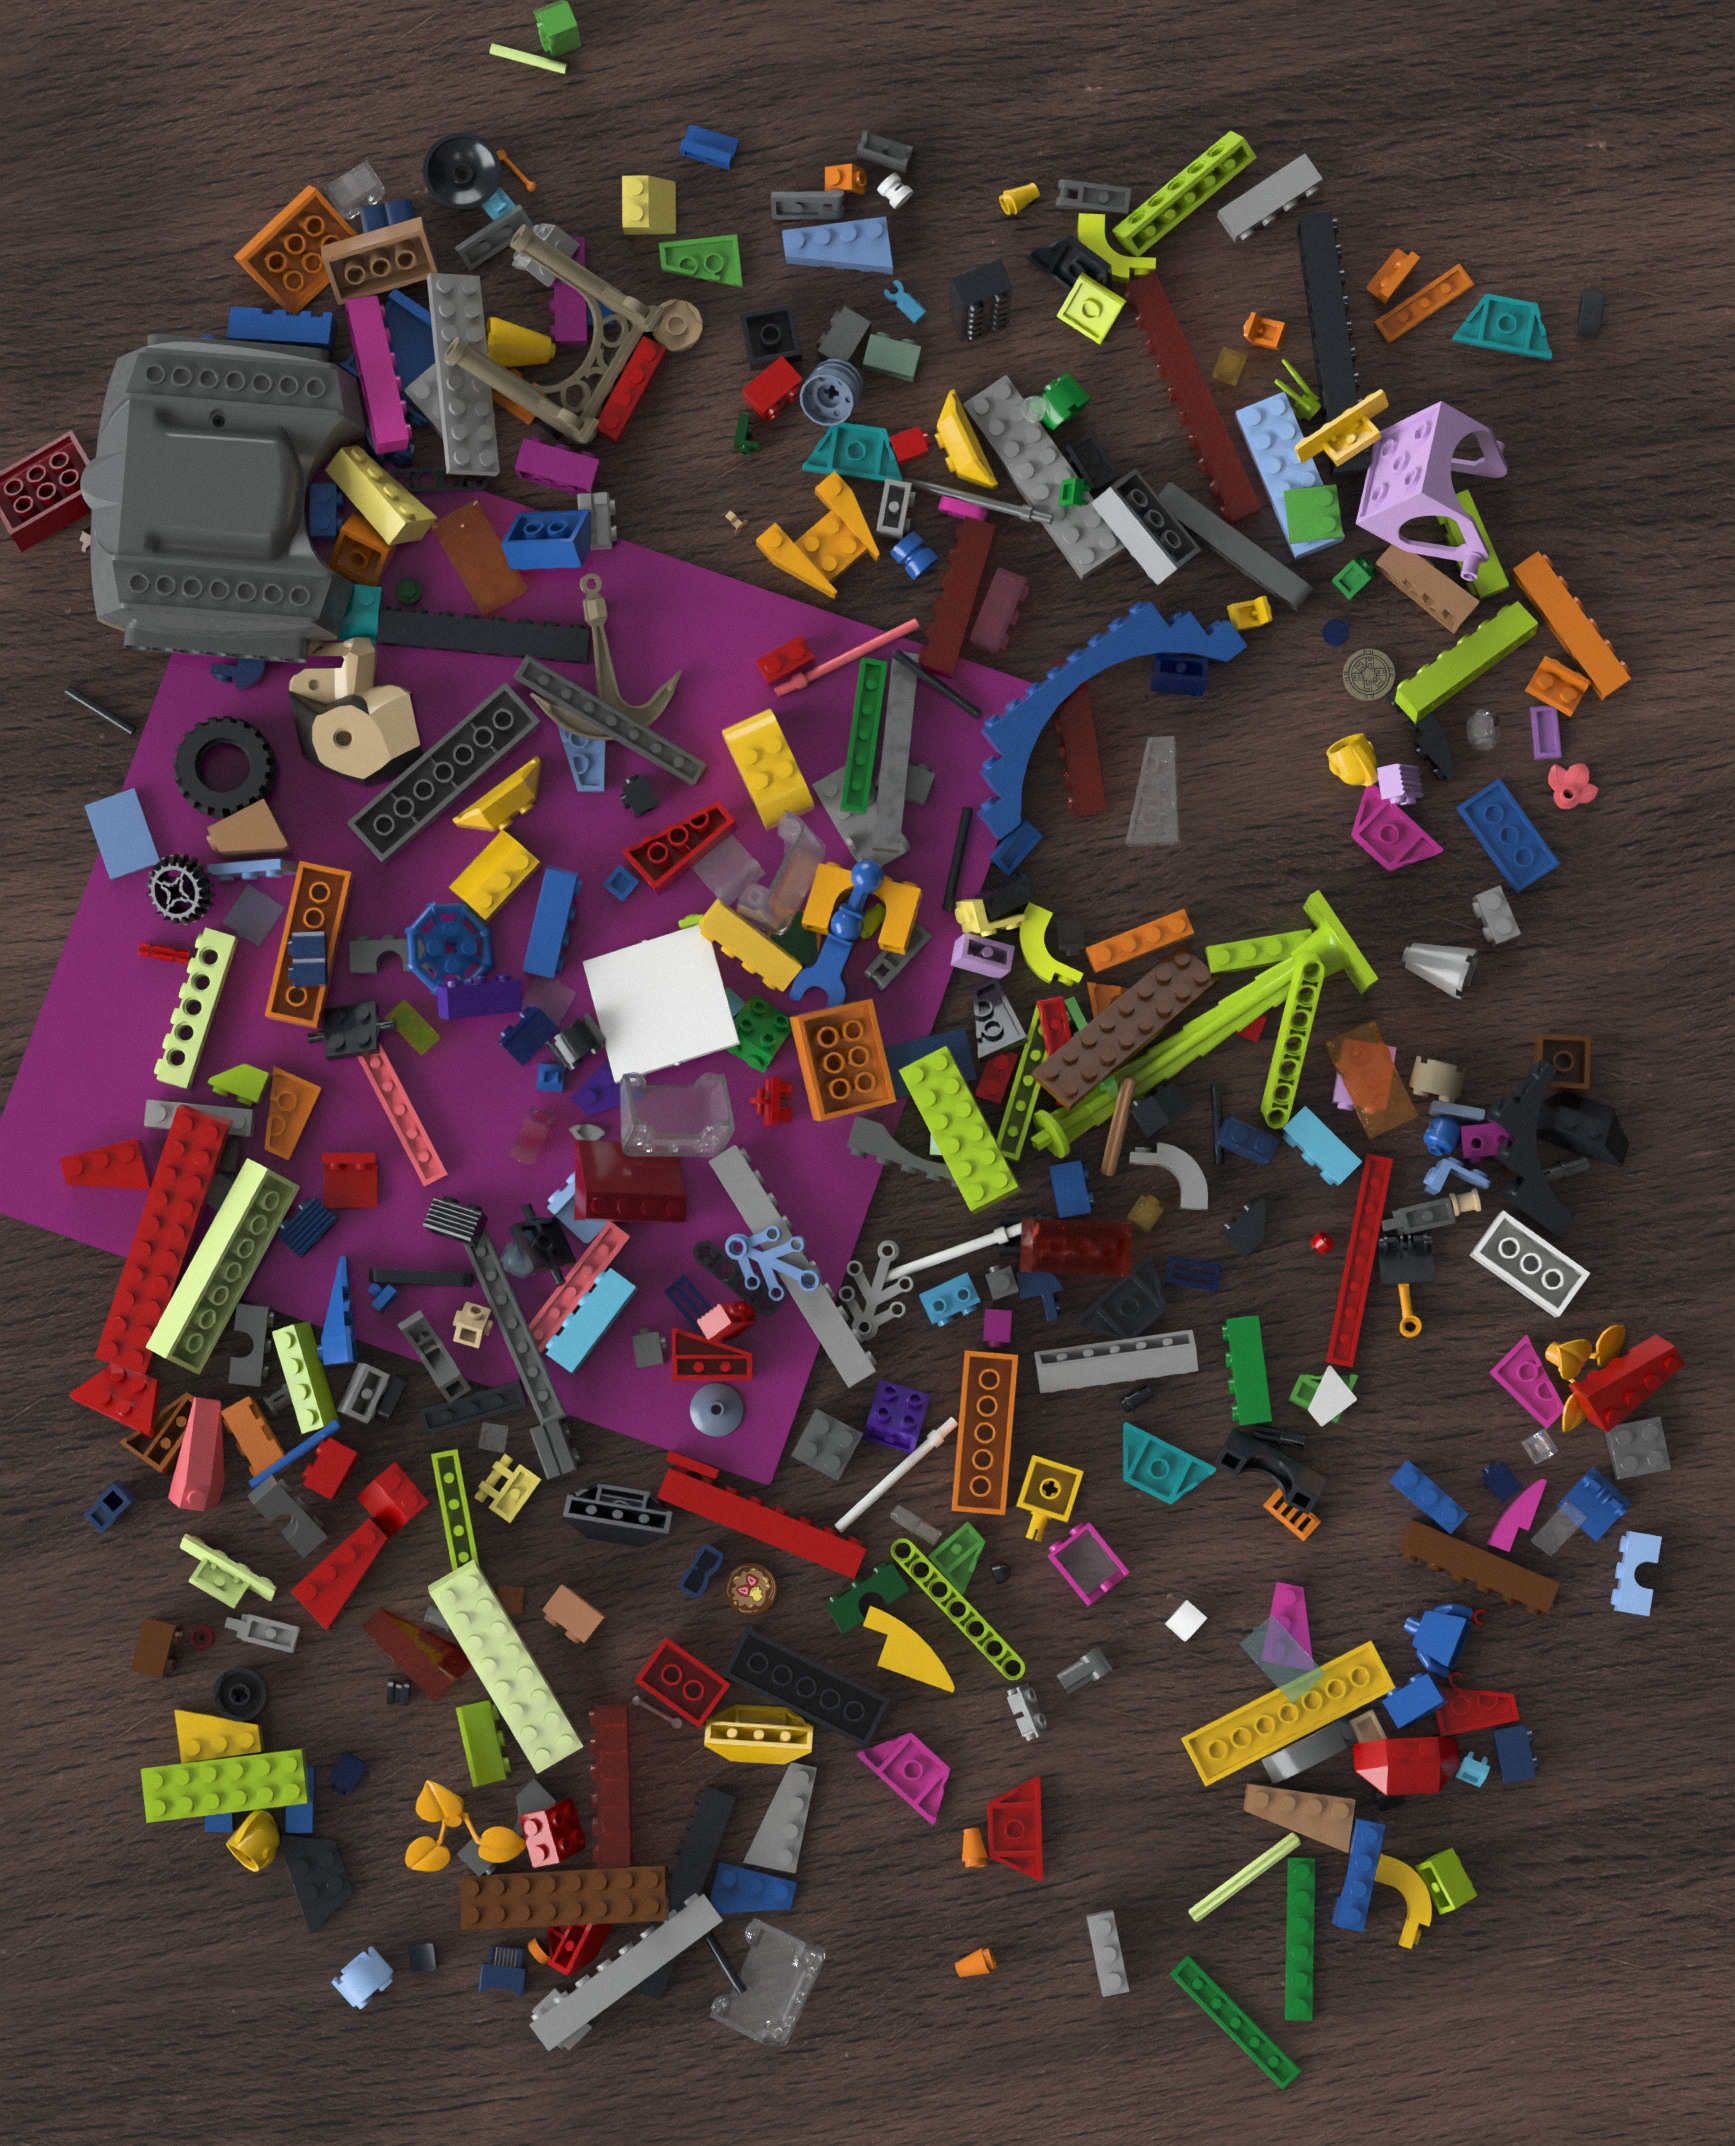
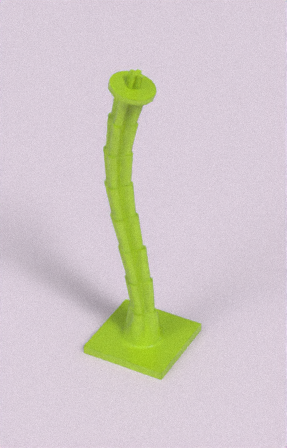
M1317 890L1311 894L1303 906V909L1317 930L1290 953L1291 957L1254 977L1255 981L1220 1000L1218 1006L1183 1025L1181 1031L1147 1049L1148 1053L1114 1072L1112 1075L1116 1081L1118 1091L1124 1076L1136 1078L1137 1084L1133 1103L1165 1078L1168 1081L1198 1056H1205L1236 1030L1237 1032L1242 1031L1272 1006L1274 1008L1279 1006L1287 999L1296 959L1301 952L1311 950L1318 954L1325 967L1324 978L1344 969L1361 995L1368 991L1378 980V977L1321 892ZM1316 963L1308 964L1305 969H1312ZM1097 1087L1070 1111L1064 1106L1050 1114L1044 1110L1037 1111L1033 1115L1037 1134L1030 1138L1033 1142V1147L1037 1148L1038 1151L1047 1147L1055 1156L1059 1158L1069 1155V1144L1094 1125L1099 1126L1114 1114L1118 1095L1109 1098L1106 1090L1100 1091L1099 1087Z

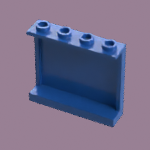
M393 289L388 296L389 302L384 307L386 320H383L384 328H389L391 344H388L389 351L394 352L396 358V368L393 369L395 376H399L401 380L400 400H405L407 414L409 415L407 419L419 428L421 425L429 428L428 420L421 416L402 394L405 388L435 363L431 314L397 289ZM352 352L345 363L341 362L340 366L344 371L355 377L356 381L360 382L354 352Z

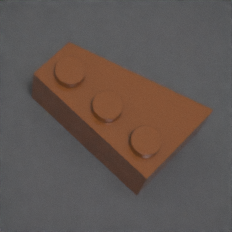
M186 1392L160 1411V1414L153 1418L152 1428L155 1431L152 1438L136 1431L119 1443L160 1473L169 1476L178 1462L195 1396Z

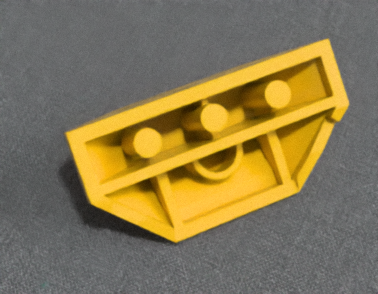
M953 389L949 391L936 426L937 434H934V438L940 449L944 448L948 455L945 458V462L951 473L955 471L958 478L993 491L998 487L997 480L956 391Z
M538 756L534 757L452 820L456 826L495 832L497 829L503 831L513 823L512 818L517 814L521 813V815L529 812L534 807L533 802L537 800L542 765Z
M734 1704L706 1720L704 1746L729 1761L787 1764L812 1752L813 1726L810 1723H806L799 1715L786 1707Z

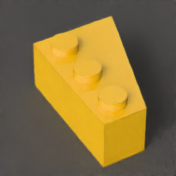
M175 1709L181 1763L265 1751L261 1724L248 1721H232L224 1717Z

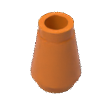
M979 1828L963 1830L962 1862H965V1868L987 1866L986 1859H988V1855Z
M982 1947L960 1961L955 1962V1967L961 1978L991 1973V1970L997 1968V1964L990 1948L984 1950Z

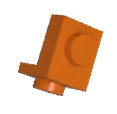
M852 163L825 167V192H829L832 189H841L844 193L865 194L867 176L864 168Z
M1251 312L1249 319L1244 325V337L1252 345L1280 351L1289 326L1284 322L1265 319L1257 313Z

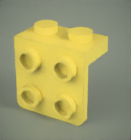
M965 899L956 902L955 916L958 923L962 926L963 933H972L982 937L997 933V930L1006 928V930L1020 927L1021 921L1027 920L1026 914H1010L990 921L987 920L982 899Z

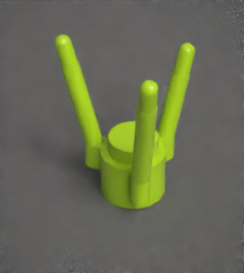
M1284 358L1282 363L1307 396L1303 394L1300 397L1279 379H1276L1275 383L1297 401L1294 407L1298 410L1292 408L1294 415L1299 420L1304 417L1307 421H1310L1322 406L1317 402L1319 397L1309 389L1292 365Z

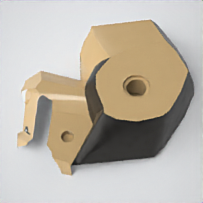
M355 637L348 639L344 643H309L308 656H342L345 660L342 668L304 669L299 674L294 675L289 682L288 694L302 756L313 765L343 780L365 787L387 783L398 778L424 755L420 746L409 695L412 692L392 684L374 687L379 650L371 638Z

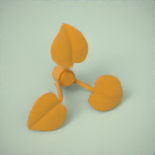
M1613 1325L1607 1328L1597 1341V1352L1591 1353L1592 1345L1585 1339L1573 1340L1564 1344L1555 1341L1547 1348L1545 1358L1559 1367L1558 1371L1562 1378L1573 1383L1575 1382L1574 1377L1579 1374L1588 1358L1597 1359L1599 1366L1606 1367L1609 1365V1361L1620 1355L1625 1342L1624 1325ZM1574 1394L1569 1396L1563 1410L1562 1429L1565 1433L1577 1427L1587 1417Z
M427 1780L417 1799L416 1812L422 1819L429 1822L442 1820L440 1835L436 1842L428 1836L420 1837L413 1841L407 1849L405 1862L409 1868L418 1871L430 1872L444 1868L450 1860L449 1849L441 1845L447 1826L457 1827L463 1821H465L475 1842L480 1845L478 1849L479 1856L489 1862L500 1863L515 1858L526 1847V1841L514 1831L505 1827L489 1828L484 1831L482 1839H480L469 1819V1813L464 1812L463 1799L445 1787Z

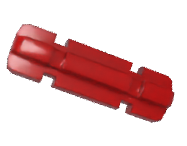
M140 942L138 954L142 957L149 958L152 956L153 959L170 962L176 960L181 964H188L190 961L191 952L187 949L179 948V950H176L175 947L159 944L153 946L148 942Z

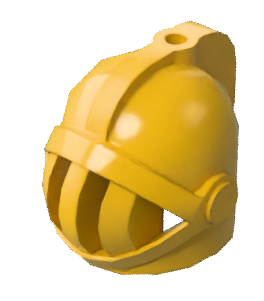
M1364 733L1343 738L1335 742L1327 750L1326 754L1329 759L1330 770L1345 783L1368 787L1378 781L1376 772L1378 764L1374 754V747L1367 741Z
M263 1809L254 1810L226 1842L232 1854L245 1867L254 1872L265 1868L273 1861L280 1843L277 1824L271 1814Z

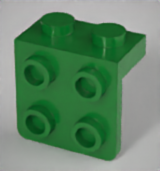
M753 995L734 1019L740 1044L726 1048V1050L764 1074L776 1052L792 1032L789 1016L760 997Z

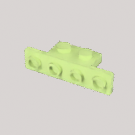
M188 1534L184 1535L180 1548L201 1560L189 1579L191 1584L233 1609L236 1608L247 1589L252 1590L268 1601H272L277 1590L272 1581L266 1577L255 1575L246 1565L235 1563L228 1559L224 1552L208 1547L199 1537H191Z

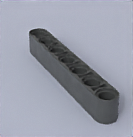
M1168 482L1159 493L1158 497L1187 532L1293 610L1298 611L1312 593L1313 588L1306 581L1173 483Z

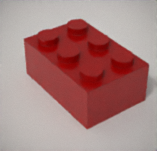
M665 1637L634 1680L699 1728L732 1684L668 1637Z

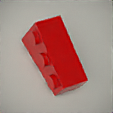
M672 1327V1381H753L752 1353L716 1341L710 1342L707 1338Z

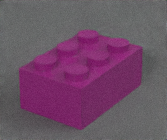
M531 437L530 440L523 438L514 468L518 479L574 495L594 494L596 492L602 468L600 460L596 459L595 454L581 451V454L570 452L571 448L565 445L556 444L553 447L545 445L546 441L540 438Z

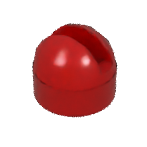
M1319 1231L1311 1239V1248L1314 1249L1316 1247L1317 1254H1325L1334 1247V1242L1326 1232Z

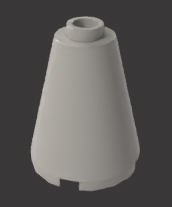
M1413 943L1411 947H1406L1402 961L1406 962V969L1454 998L1462 1000L1466 995L1462 993V989L1464 986H1470L1478 959L1473 958V956L1479 954V951L1473 948Z

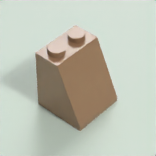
M264 799L207 827L210 835L206 836L212 850L216 854L220 852L225 858L289 855L293 853L277 819Z

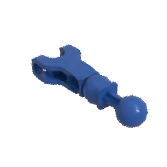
M861 860L852 868L851 881L854 889L847 904L842 903L839 907L840 910L832 916L830 923L831 931L826 938L817 962L805 966L797 974L789 994L791 999L799 1001L804 996L807 988L819 986L827 992L829 997L826 1008L843 1005L849 990L847 981L843 976V970L855 939L863 932V919L867 913L862 911L868 894L878 890L884 881L883 869L875 861Z

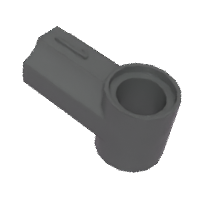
M1100 1646L1079 1658L1078 1662L1056 1675L1068 1695L1089 1681H1095L1113 1670L1112 1665Z

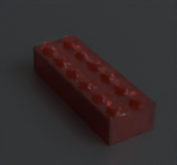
M629 1703L595 1704L594 1710L589 1711L590 1727H595V1737L590 1738V1754H595V1764L591 1765V1781H596V1791L591 1792L592 1808H597V1817L592 1819V1835H597L598 1842L597 1845L593 1846V1862H598V1868L631 1867L633 1865Z

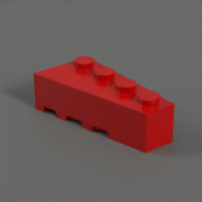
M717 801L688 816L687 819L677 824L674 823L666 827L665 830L653 836L650 835L631 847L628 846L622 849L621 852L659 896L738 829L739 826L728 811Z
M369 1518L291 1590V1593L326 1631L330 1630L390 1537L372 1518Z

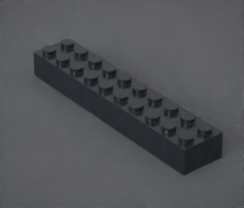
M1331 210L1300 214L1296 224L1320 404L1322 405L1323 425L1333 421L1342 415L1344 411L1362 401L1361 397L1357 398V388L1360 387L1359 374L1353 371L1354 362H1356V351L1354 346H1350V336L1353 335L1351 320L1346 321L1349 301L1348 296L1343 295L1342 292L1343 285H1345L1344 269H1339V259H1342L1341 245L1335 242L1336 234L1338 233L1337 218H1332ZM1369 449L1362 450L1340 466H1337L1328 456L1331 482L1363 478L1365 471L1368 470V465L1371 463Z

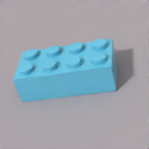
M611 1268L607 1272L605 1270L600 1272L594 1281L597 1285L592 1293L587 1291L578 1302L581 1306L575 1315L570 1313L562 1323L565 1329L559 1336L554 1334L546 1345V1348L549 1349L546 1354L574 1375L638 1290Z

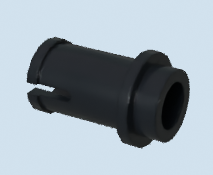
M1144 1382L1143 1385L1129 1394H1122L1119 1403L1126 1413L1130 1411L1135 1412L1136 1407L1153 1398L1154 1394L1147 1383Z

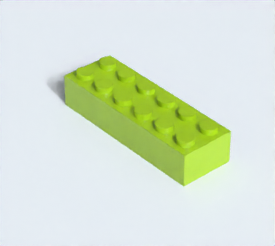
M944 1046L900 1069L899 1072L970 1211L975 1215L1021 1191L950 1049Z
M305 1748L141 1769L147 1823L311 1802Z

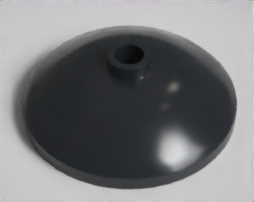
M467 132L452 133L436 141L427 152L423 163V180L429 194L439 204L453 210H471L485 204L496 192L501 180V164L495 149L482 137ZM462 172L468 174V177L464 180L459 178V174Z

